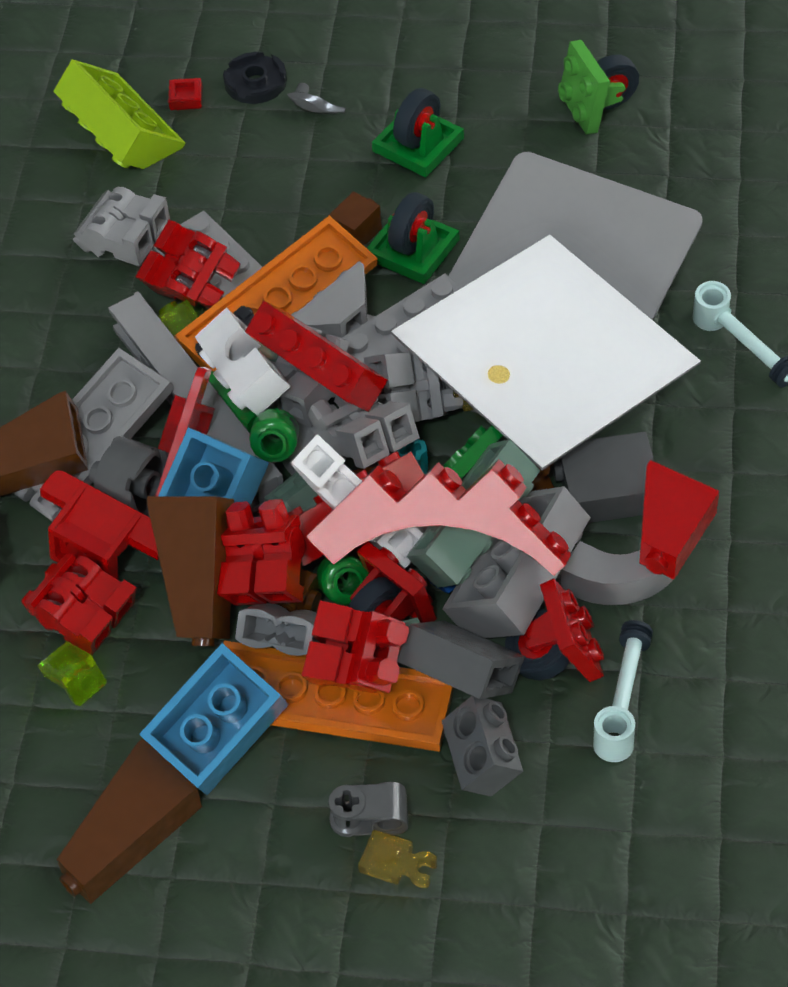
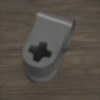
M400 783L346 784L334 789L329 796L330 826L340 836H395L404 833L408 829L406 788ZM345 795L349 796V801H345ZM347 809L352 810L351 812H343V810ZM346 821H350L349 827L346 826Z

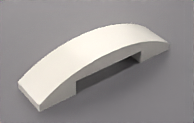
M318 434L290 462L306 483L332 509L362 481L344 464L346 460ZM410 527L382 534L369 542L379 550L382 547L387 548L398 559V565L405 569L411 563L406 556L423 533L417 527Z

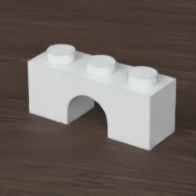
M226 307L195 336L203 348L199 354L211 368L214 369L216 367L217 370L213 372V375L226 389H231L227 395L233 403L241 410L247 406L258 416L291 386L278 368L258 350L261 346L260 343L245 333L247 326Z

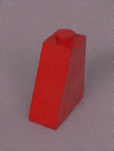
M650 460L646 467L639 564L655 574H663L674 580L717 514L720 491Z

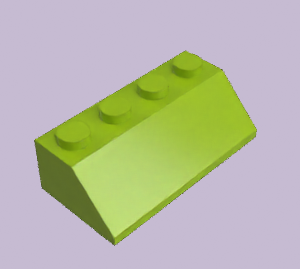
M72 59L53 91L63 101L61 105L69 112L75 114L79 118L78 123L86 130L91 131L96 136L95 141L103 148L108 149L113 154V161L124 168L133 166L145 169L183 149L186 144L116 72Z

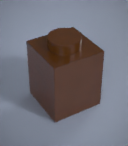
M354 191L329 214L364 246L382 229L380 205L374 200L365 198Z

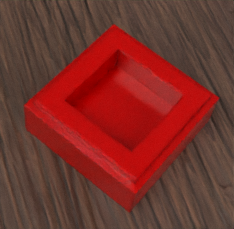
M201 78L169 80V109H201Z

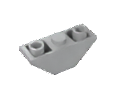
M358 261L349 270L343 271L337 280L326 289L319 291L309 303L291 315L305 325L321 330L323 337H326V334L342 338L366 323L367 289L364 264Z

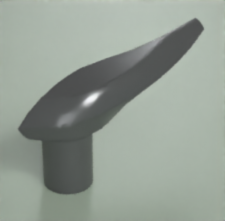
M299 83L294 92L287 94L295 105L310 112L343 114L346 111L344 107L330 104L320 97L308 94L309 86L306 83Z

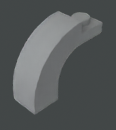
M579 541L571 553L566 566L561 569V587L564 590L570 589L576 598L602 605H624L644 600L663 590L673 579L663 574H655L639 564L640 550L630 554H610Z

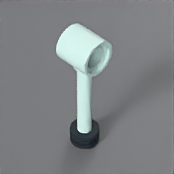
M707 281L700 284L695 291L692 315L694 323L699 328L707 331H715L725 327L771 369L769 373L771 380L777 383L780 388L786 387L788 385V356L780 358L731 314L732 310L729 308L731 292L726 285L717 281Z
M629 620L622 625L619 642L625 648L613 704L600 710L594 719V751L601 759L608 762H620L627 759L634 748L635 719L628 711L640 652L650 647L653 630L648 624L638 620ZM608 733H618L620 735L611 736Z

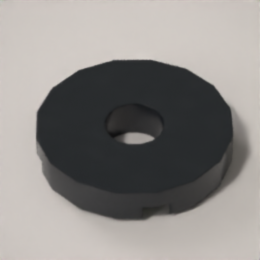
M264 52L244 53L232 59L228 63L229 68L224 70L223 73L226 92L233 99L248 104L264 103L278 97L285 89L287 83L284 63L272 54L271 57L264 56ZM255 75L261 76L260 78H257V79H250V78H249V77L255 76Z

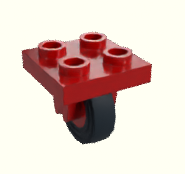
M369 541L357 551L362 565L369 574L351 595V602L348 607L365 612L373 611L402 621L407 616L412 619L418 617L420 623L432 622L437 619L431 605L434 601L425 588L427 582L418 572L413 569H409L407 572L398 565L399 561L391 551L385 547L379 550Z
M554 578L540 584L547 610L539 609L524 635L507 636L505 640V648L525 656L519 673L527 679L541 681L553 678L571 662L589 682L604 677L600 661L604 660V655L598 641L591 636L590 628L594 627V623L588 609L585 606L579 607L573 592L570 589L564 590Z

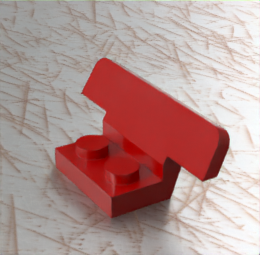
M198 367L187 398L177 395L174 397L158 449L168 452L169 455L155 496H158L188 427L204 434L208 432L215 408L201 404L212 371L210 368Z
M61 470L53 472L40 488V496L63 508L48 527L51 560L58 563L66 553L73 554L76 558L84 556L94 561L103 571L118 580L117 556L126 549L127 545L138 549L156 560L159 559L150 517Z

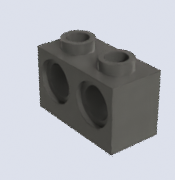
M471 696L441 721L462 790L493 796L523 772L518 748L513 740L507 721V713L503 708L502 702L486 698L478 699Z

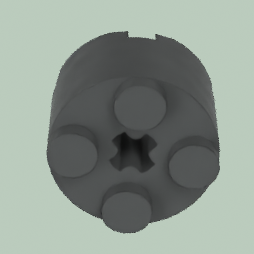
M117 436L113 439L101 460L94 462L91 466L89 480L94 483V488L149 517L147 496L156 495L169 453L129 438Z

